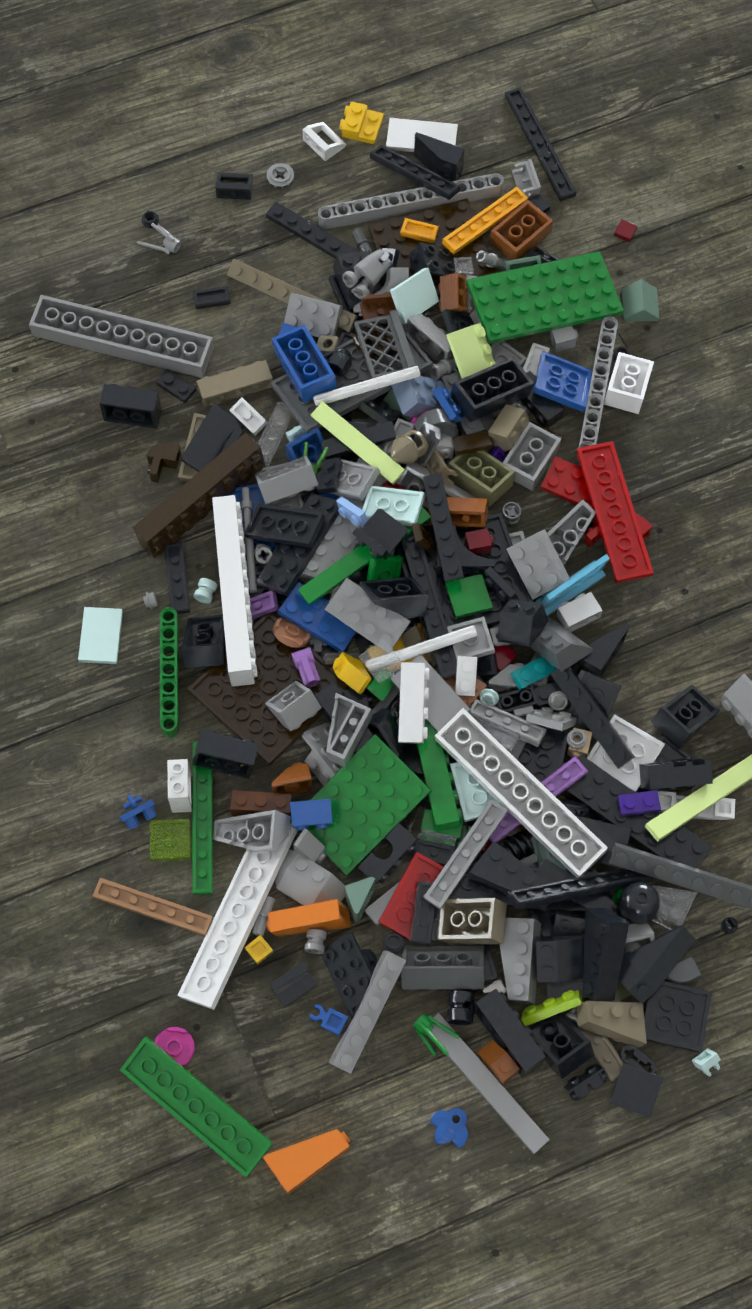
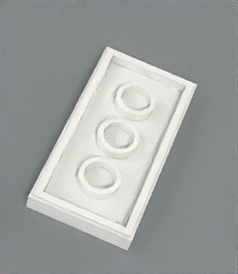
M390 118L386 147L390 150L414 152L416 132L456 145L458 124Z

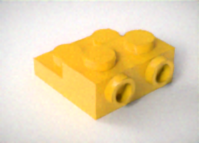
M351 102L350 106L346 105L344 116L346 117L345 120L341 119L339 129L342 130V137L375 145L384 113L367 110V105Z

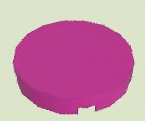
M180 1027L165 1029L156 1037L154 1042L182 1066L187 1065L192 1060L195 1052V1043L192 1036Z

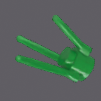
M423 1014L413 1024L416 1029L415 1032L421 1037L432 1056H436V1053L425 1037L426 1035L430 1037L445 1055H448L449 1052L430 1032L434 1028L432 1023L458 1039L460 1035L435 1020L431 1015L427 1017Z

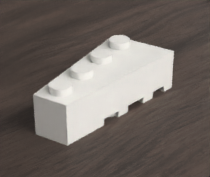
M401 662L399 743L424 744V739L428 737V727H425V719H428L426 700H429L427 680L430 678V668L425 663Z

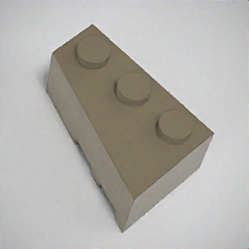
M585 1001L581 1005L576 1006L579 1028L600 1036L610 1037L616 1042H623L636 1048L647 1044L642 1003Z

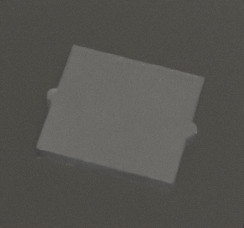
M385 639L374 646L371 645L366 652L359 656V659L378 684L388 677H393L394 673L401 669L402 661Z
M422 829L421 833H418L417 838L419 841L453 847L456 845L457 837Z

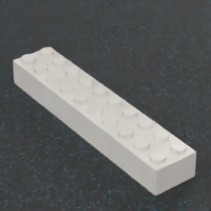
M235 495L213 497L228 673L232 687L255 684L254 677H258L255 662L256 653L248 590L249 582L243 539L242 511L240 502H236Z
M464 708L435 735V741L503 807L508 809V812L576 878L582 877L607 851L608 847Z

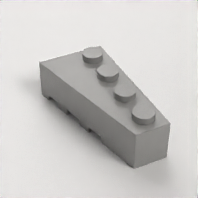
M505 918L503 944H500L508 1000L516 1004H535L536 936L541 934V923L536 919Z

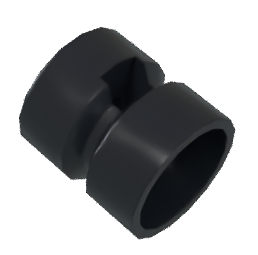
M450 991L448 993V1005L451 1007L447 1010L448 1023L455 1025L473 1024L474 1011L471 1008L474 1007V993L467 991Z

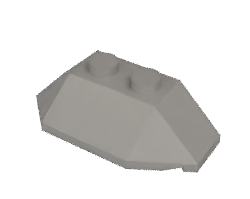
M288 850L275 878L277 890L302 906L338 899L340 902L343 901L345 898V885L339 879L301 853Z

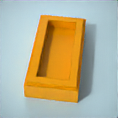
M405 218L400 236L434 244L439 226Z

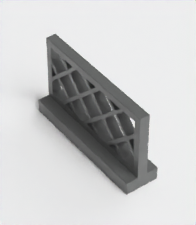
M397 310L390 311V314L387 316L354 322L372 379L400 371L392 369L395 363L402 366L401 370L416 366ZM387 322L388 324L386 329L378 327L379 323ZM367 326L371 329L366 333L360 327ZM374 330L382 333L379 338L371 335ZM387 335L393 340L388 343L382 339ZM367 339H370L375 344L371 347L365 344ZM380 344L387 348L382 352L377 350L376 347ZM390 348L397 352L395 357L387 354ZM372 353L380 356L377 361L370 358ZM383 358L391 361L388 366L380 362ZM377 367L385 370L380 374H375L374 372Z

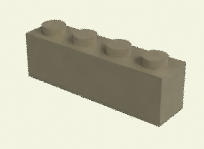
M264 360L256 361L247 366H239L227 372L222 371L210 377H203L197 380V387L205 408L272 388L270 382L273 381L268 364Z

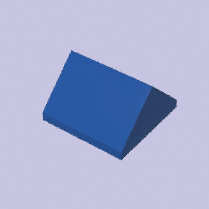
M317 427L286 444V456L289 461L303 457L304 444L308 442L307 457L310 462L318 463L323 452L321 441L324 440L319 428Z

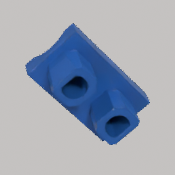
M131 794L127 796L129 802L123 804L125 810L133 807V809L119 817L122 822L125 821L130 829H133L140 825L135 816L136 814L142 812L147 821L156 816L153 807L155 804L150 799L137 806V803L143 801L141 796L133 799Z

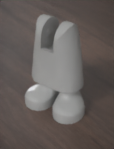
M381 249L371 253L353 267L355 272L346 271L342 275L345 285L349 288L353 287L359 278L365 276L351 290L361 300L363 296L369 294L367 287L373 288L392 263L389 258L382 263L379 262L378 259L384 254Z

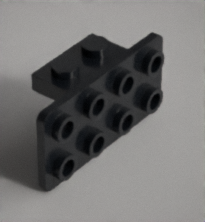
M213 405L181 456V461L199 472L240 438L239 436L243 431L241 430L243 423L218 405Z
M347 933L325 947L324 953L321 956L353 1020L369 986L377 965V957L371 949H360L354 935Z

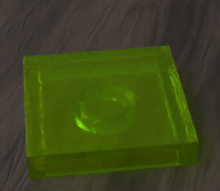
M189 819L150 821L151 861L191 859Z

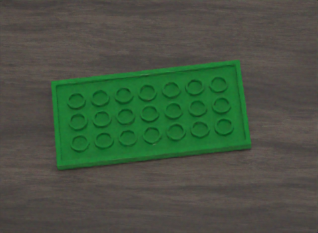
M600 251L475 277L466 281L489 344L601 320L608 316L623 315L624 312Z

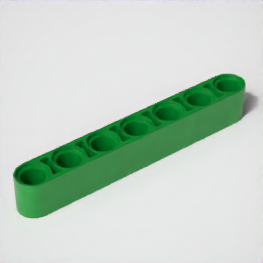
M171 607L164 608L160 612V726L164 736L169 738L176 736L179 732V621L177 612ZM167 617H173L171 621L165 620ZM168 634L174 635L170 639L165 638ZM167 652L174 653L172 656H165ZM167 670H174L172 674H165ZM169 687L174 688L172 692H165ZM169 705L174 706V708L170 711L165 710V708ZM167 724H174V727L171 729L165 728Z

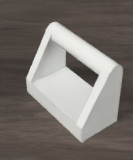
M324 122L308 125L303 129V140L324 161H327L346 146V143ZM323 131L335 143L326 144L317 133Z

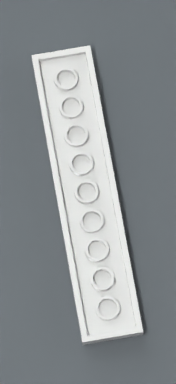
M290 824L289 836L275 850L263 852L246 850L177 995L181 999L212 1010L215 1009L297 833L296 827H291Z

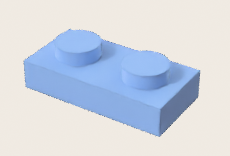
M343 497L336 501L339 507L338 512L343 518H348L355 526L358 525L361 528L365 526L368 519L363 510Z

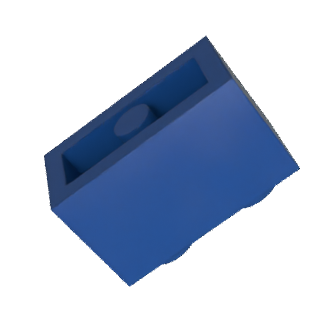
M330 799L289 803L291 827H296V831L304 830V828L308 830V826L316 825V829L328 828V824H332Z

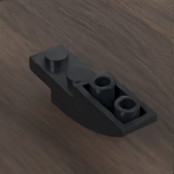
M556 682L536 688L530 686L498 695L497 705L499 709L513 714V711L528 706H533L534 710H539L542 707L550 708L548 703L549 696L556 691H563Z

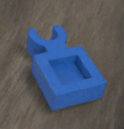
M315 1004L314 1008L319 1010L320 1014L318 1016L310 1014V1019L315 1022L322 1021L321 1028L339 1037L348 1020V1016L332 1008L325 1012L322 1006Z

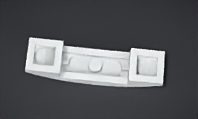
M658 792L661 811L663 812L688 797L678 796L675 792ZM723 798L694 817V819H734L735 799Z

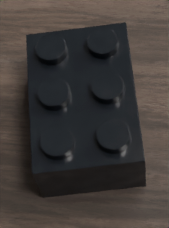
M104 384L100 407L104 421L158 428L162 408L157 391L137 389L133 386L122 387L117 384Z
M201 730L192 765L249 779L254 767L259 744L250 739H237L230 734L221 735L213 730Z

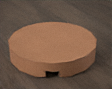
M283 617L278 618L273 625V633L280 642L295 648L304 647L308 643L310 633L289 620L282 619Z

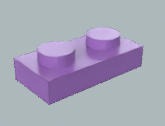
M268 591L250 598L252 619L279 610L275 592Z

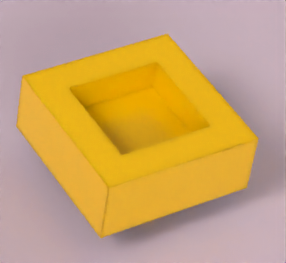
M261 935L244 947L257 965L273 953V949Z

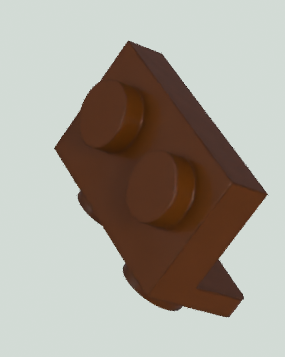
M391 292L378 295L367 294L363 296L360 303L363 320L387 316L390 314V311L396 310Z

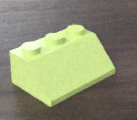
M481 323L446 335L462 379L496 364Z

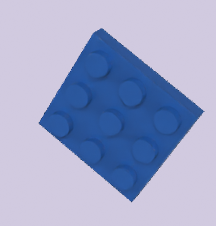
M543 351L539 359L533 393L584 412L593 371Z

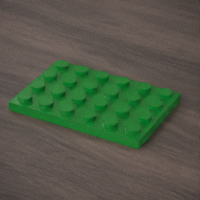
M375 734L349 760L346 768L342 767L311 799L331 800L332 824H328V828L316 829V825L308 826V831L325 846L324 853L348 876L432 790Z

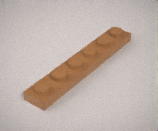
M103 878L99 879L93 894V898L202 936H206L213 920L211 915Z

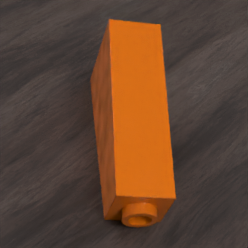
M338 899L268 912L266 925L268 931L273 935L284 936L307 933L308 929L327 931L350 928L351 921L349 908Z
M338 1129L269 1153L263 1159L289 1195L350 1149L348 1143L351 1141L344 1131L340 1133Z

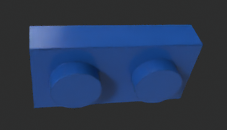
M437 386L432 390L451 421L459 422L463 419L462 410L458 404L452 401V395L448 389Z

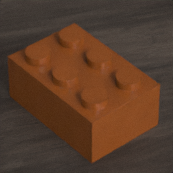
M527 200L491 230L490 243L508 259H521L530 249L537 246L551 234L553 220Z

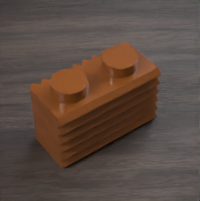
M459 273L440 276V283L438 285L440 291V312L445 309L457 312L467 311L466 276Z

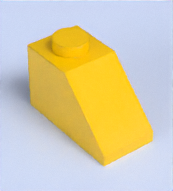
M344 652L335 659L332 668L337 677L357 693L362 694L371 681V677L361 660Z

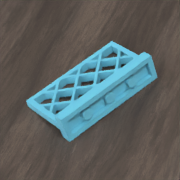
M606 554L597 561L594 560L572 575L568 581L549 591L535 602L543 604L548 617L558 610L559 605L566 601H571L603 579L606 574L602 569L610 558Z

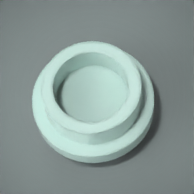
M483 689L479 696L480 701L491 706L497 704L499 700L497 692L492 689Z

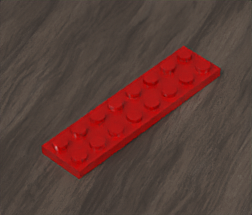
M613 441L577 448V456L593 509L596 513L606 552L610 558L609 562L615 582L621 583L653 576L654 572Z

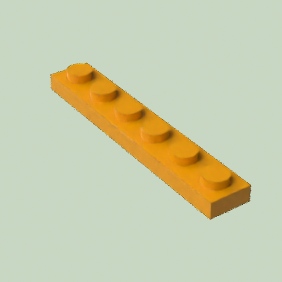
M516 186L443 238L442 244L453 254L457 253L514 212L528 200V197Z

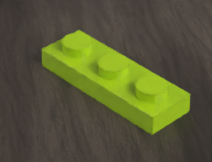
M569 990L556 999L552 997L538 1006H528L522 1011L524 1025L533 1024L581 1005L582 995L580 990Z

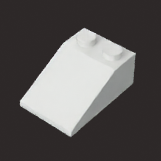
M619 352L604 405L639 414L654 362Z

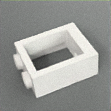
M188 759L167 760L168 800L172 813L192 812L191 771Z

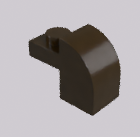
M164 442L154 445L148 451L147 460L149 465L147 473L150 474L151 482H159L162 467L177 469L181 456L180 445Z

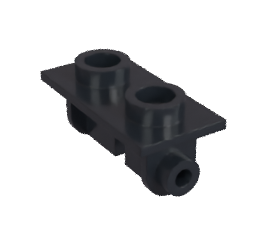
M598 1064L587 1067L585 1073L569 1079L564 1089L571 1092L569 1095L573 1101L576 1099L580 1100L590 1093L587 1087L588 1084L595 1090L606 1082L608 1076L603 1071L605 1068Z

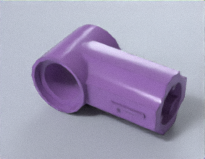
M310 647L291 653L294 665L299 670L304 686L311 688L321 683Z

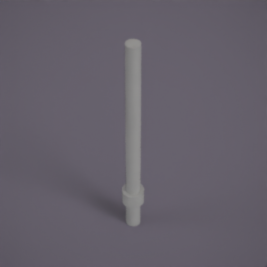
M248 487L242 488L241 501L245 530L251 520L252 501L250 500ZM245 537L250 593L257 592V585L255 583L256 571L253 539Z

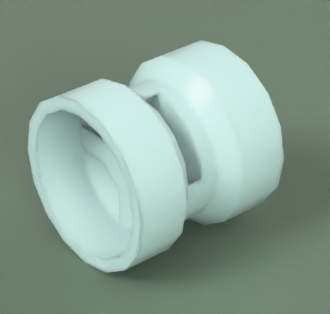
M201 578L198 583L199 588L195 590L193 597L202 603L210 604L213 599L212 594L217 589V584L210 579Z

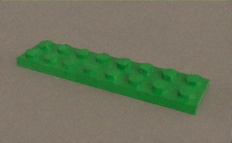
M148 1037L143 1038L120 1069L122 1073L246 1178L273 1145L271 1140Z

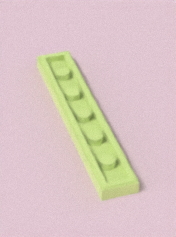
M323 401L310 415L367 464L379 468L380 474L393 485L404 474L405 469L393 461L392 458Z

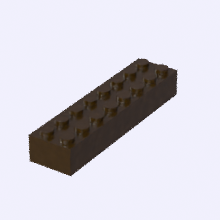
M247 433L243 434L133 527L139 544L153 558L164 553L168 544L177 542L182 534L191 530L195 523L208 515V512L213 509V497L232 495L236 488L248 482L253 474L262 470L265 461L261 446Z

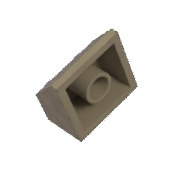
M508 404L505 405L488 431L494 447L500 446L506 452L519 440L520 434L529 423L524 409Z

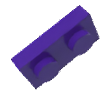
M658 790L618 795L617 797L621 817L661 811Z

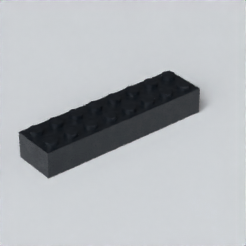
M583 755L579 756L578 760L588 770V773L560 795L567 800L584 803L589 808V815L596 820L632 829L629 844L638 850L694 868L699 867L712 848L710 844L684 826L679 827L657 842L645 825L662 814L663 811L621 817L617 799L618 795L635 792Z

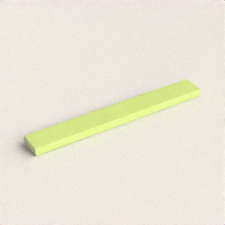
M752 754L713 779V784L704 785L646 823V829L658 842L752 780Z

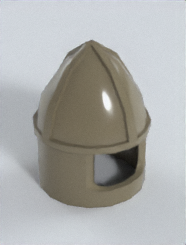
M411 430L393 441L390 450L392 460L403 464L413 463L426 454L428 444L423 434L419 431ZM412 434L417 435L422 441V446L417 448L416 443L409 436Z

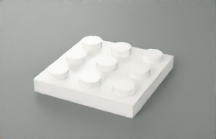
M614 714L610 722L635 758L618 769L597 741L587 759L636 793L641 785L639 764L655 762L665 743Z

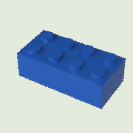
M305 325L272 338L274 353L303 403L314 399L315 395L337 389L335 375Z

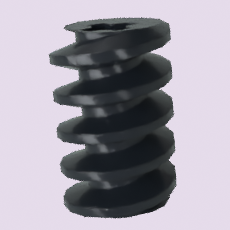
M523 831L524 835L517 833V838L514 836L510 837V842L504 840L503 845L498 843V845L519 861L521 860L520 854L528 857L527 850L532 854L535 853L532 841L525 831Z

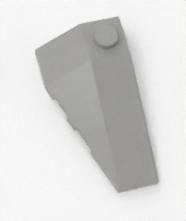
M277 810L215 820L213 840L257 852L275 850L289 836L291 816Z

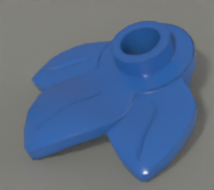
M453 1108L449 1112L440 1110L431 1117L430 1122L438 1126L435 1131L436 1144H445L451 1140L458 1148L465 1144L468 1138V1131L465 1126L467 1115L464 1110L460 1108ZM458 1115L460 1117V1122L455 1123L453 1121V1116Z

